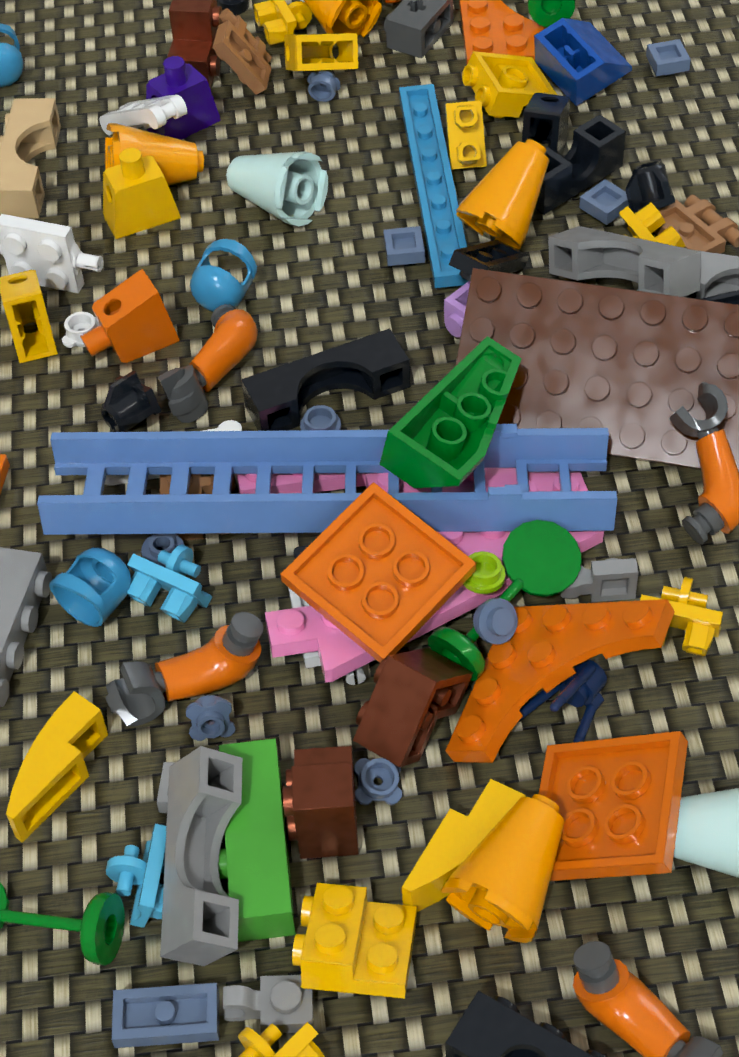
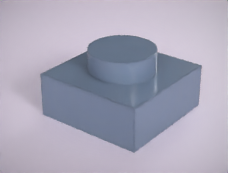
M680 39L647 45L646 57L656 76L673 75L690 70L691 59Z
M606 179L580 196L579 208L606 225L619 217V212L625 207H629L626 192Z
M421 226L383 230L388 266L425 263V249Z

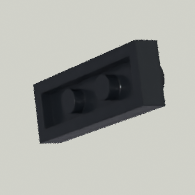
M493 240L454 250L449 265L459 269V275L462 278L471 281L473 268L513 273L525 268L530 255L499 240Z

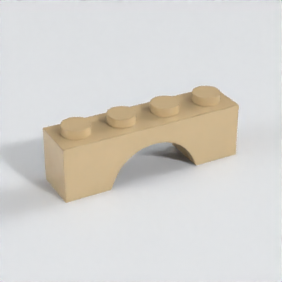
M55 98L14 99L10 113L5 115V133L0 135V215L6 214L22 218L40 217L45 193L38 166L28 164V162L36 155L55 149L57 146L61 123Z

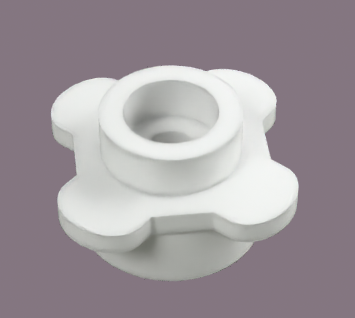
M76 312L68 316L64 322L66 335L62 338L63 345L68 348L74 346L85 347L80 336L100 325L97 318L88 312Z

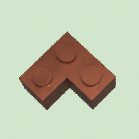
M172 0L169 8V17L173 41L167 58L171 56L182 57L186 64H191L207 79L211 89L214 76H219L220 58L212 47L218 25L223 23L219 19V14L223 11L222 7L217 6V0Z
M429 648L389 655L376 669L373 679L376 686L370 700L366 701L358 712L356 724L359 726L353 741L380 757L389 760L398 767L420 761L437 719L456 714L474 672Z
M352 746L294 750V766H291V769H286V786H283L284 815L285 817L287 816L288 840L298 841L300 859L359 855Z

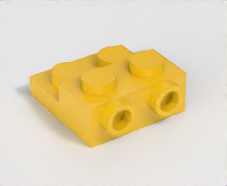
M473 51L468 65L463 69V84L471 86L475 93V101L482 100V107H484L488 115L495 118H519L523 107L527 106L534 93L557 95L532 57Z
M317 883L314 896L305 895L302 902L301 926L307 927L306 935L296 934L293 943L292 964L293 966H301V988L405 999L417 922V906L368 902L367 887Z

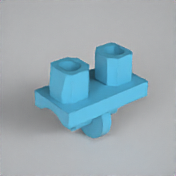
M178 545L172 553L165 550L159 553L158 562L165 564L166 567L134 553L127 564L135 572L131 578L132 582L127 594L133 600L151 607L160 588L169 591L160 609L178 621L185 623L195 610L197 604L207 608L212 599L210 594L202 591V585L199 582L185 577L188 574L196 578L201 571V566L192 562L193 550L185 545Z
M155 823L151 840L145 844L142 860L138 859L139 847L127 845L125 846L123 856H115L107 861L106 875L113 881L118 882L116 888L118 895L130 896L132 885H137L129 925L144 928L149 917L162 919L164 884L159 883V880L165 868L167 826Z

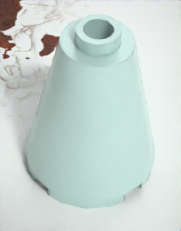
M305 151L238 156L232 160L226 173L227 183L232 191L283 222L297 227L309 224L312 220L308 218L314 211L320 212L328 192L327 171L322 170L318 162L322 160L319 156Z
M739 788L681 797L673 858L739 878Z

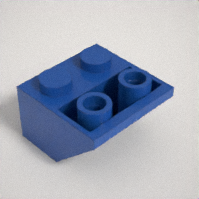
M561 18L534 35L535 62L561 91L570 98L575 106H578L632 71V66L590 22Z

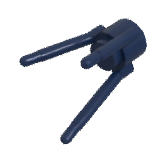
M589 659L574 666L576 674L561 682L548 693L542 690L524 704L519 710L523 717L518 722L560 690V694L551 703L550 710L557 712L566 702L574 707L585 705V712L572 743L584 742L597 709L604 702V698L599 693L607 683V676L604 670L597 663Z

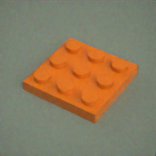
M373 482L280 575L281 582L381 663L389 655L396 654L476 571V562Z
M681 731L547 745L538 794L554 801L560 808L558 813L565 821L550 881L672 873L688 741Z

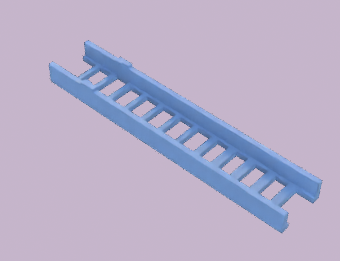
M497 424L484 460L473 471L474 492H442V487H431V492L399 493V478L380 465L389 430L52 432L50 440L55 461V475H86L83 495H39L37 505L44 535L322 533L362 494L356 493L357 473H388V494L437 532L513 531L522 523L534 520L554 522L567 529V531H614L617 492L571 491L569 471H606L609 439L608 428L517 429V424ZM484 468H516L517 484L505 485V487H488V492H486ZM528 472H558L560 491L529 492ZM314 473H345V493H313ZM214 474L212 494H188L190 475ZM233 474H257L255 494H231ZM272 474H303L302 493L270 494ZM106 475H129L126 495H103ZM148 475H171L169 494L145 495Z

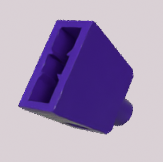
M171 56L166 58L163 62L165 73L149 80L146 84V99L177 94L184 100L187 114L178 119L172 117L167 120L166 125L158 129L150 127L147 128V131L182 140L221 121L207 79L191 64H186L182 57Z

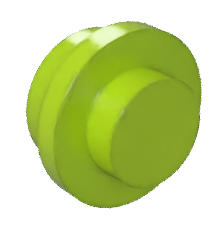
M485 551L475 552L469 556L476 562V571L463 585L468 590L479 594H489L499 590L505 582L506 575L505 568L496 555Z

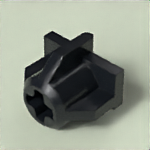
M653 161L635 167L625 188L629 208L634 214L651 202L657 209L675 203L664 163Z
M132 371L125 376L120 375L114 379L115 383L110 385L106 400L102 403L101 407L103 419L114 432H127L152 414L156 415L162 411L152 388L141 384L136 371Z

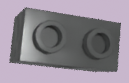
M402 0L396 9L387 15L384 22L387 48L422 59L453 24V0Z

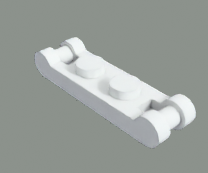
M175 94L129 102L122 105L117 111L108 112L100 116L99 121L103 131L109 136L113 132L106 129L108 123H117L137 129L142 126L145 129L150 127L158 129L166 125L168 119L172 117L178 119L186 115L187 107L182 97Z

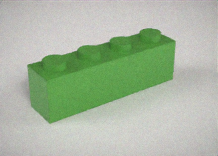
M276 738L219 745L220 752L243 758L242 801L226 827L224 833L226 849H220L218 862L220 880L228 879L229 893L226 894L231 898L239 899L238 942L296 935L280 761Z

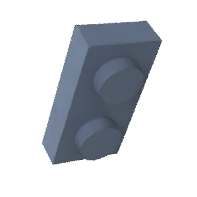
M217 983L113 990L111 1040L114 1048L219 1041V988Z

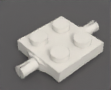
M6 214L0 215V254L5 258L9 275L36 270L40 286L79 294L85 284L81 269L101 272L104 265L103 257L80 251L74 240L72 227Z

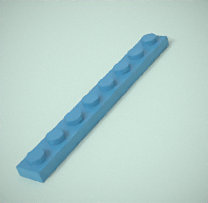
M434 84L399 87V99L434 287L462 286L468 280L462 278L459 275L460 270L450 266L449 262L454 250L467 247L462 221L456 215L459 205Z

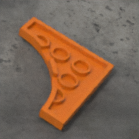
M459 0L466 65H468L473 51L532 57L535 61L534 35L547 27L540 26L535 21L516 13L502 0Z
M668 599L514 607L518 618L516 631L509 641L503 644H492L485 659V670L474 684L447 745L446 753L453 762L493 763L505 739L523 717L519 710L541 688L548 693L561 682L576 674L574 666L599 654H603L605 659L629 652L661 648L675 612Z

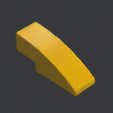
M75 691L60 705L39 732L25 756L14 782L6 816L15 837L22 843L89 777L84 758L108 736L101 709Z
M490 779L468 816L450 808L402 886L403 905L417 906L418 912L447 897L449 893H442L441 891L445 881L521 797H526V795Z

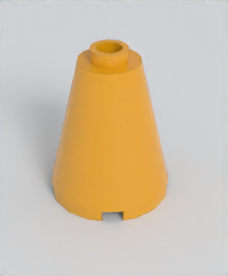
M304 0L326 33H357L358 36L365 37L377 23L382 11V4L378 0Z
M108 123L106 129L113 132V136L105 137V170L120 165L119 154L123 150L136 148L141 151L142 157L148 155L154 157L164 174L168 186L195 180L197 173L203 172L204 155L203 151H197L196 143L117 123Z
M527 139L525 143L516 142L459 204L456 210L457 217L482 236L486 232L495 237L494 240H499L519 250L525 242L549 164V158L545 155L546 148L531 139Z
M534 794L532 798L521 797L445 881L441 891L442 893H449L446 901L464 917L488 931L493 924L508 929L504 938L521 943L531 942L538 930L565 822L558 813L560 810L559 806L551 799L540 794Z

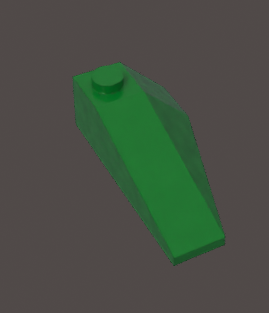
M487 336L388 431L380 465L413 488L459 486L485 458L522 358Z

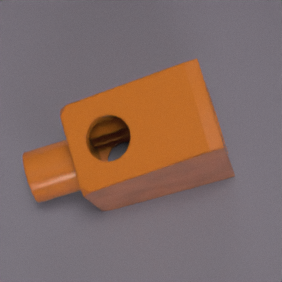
M143 269L93 303L92 310L100 325L80 336L91 357L112 347L123 363H128L180 341L159 292Z

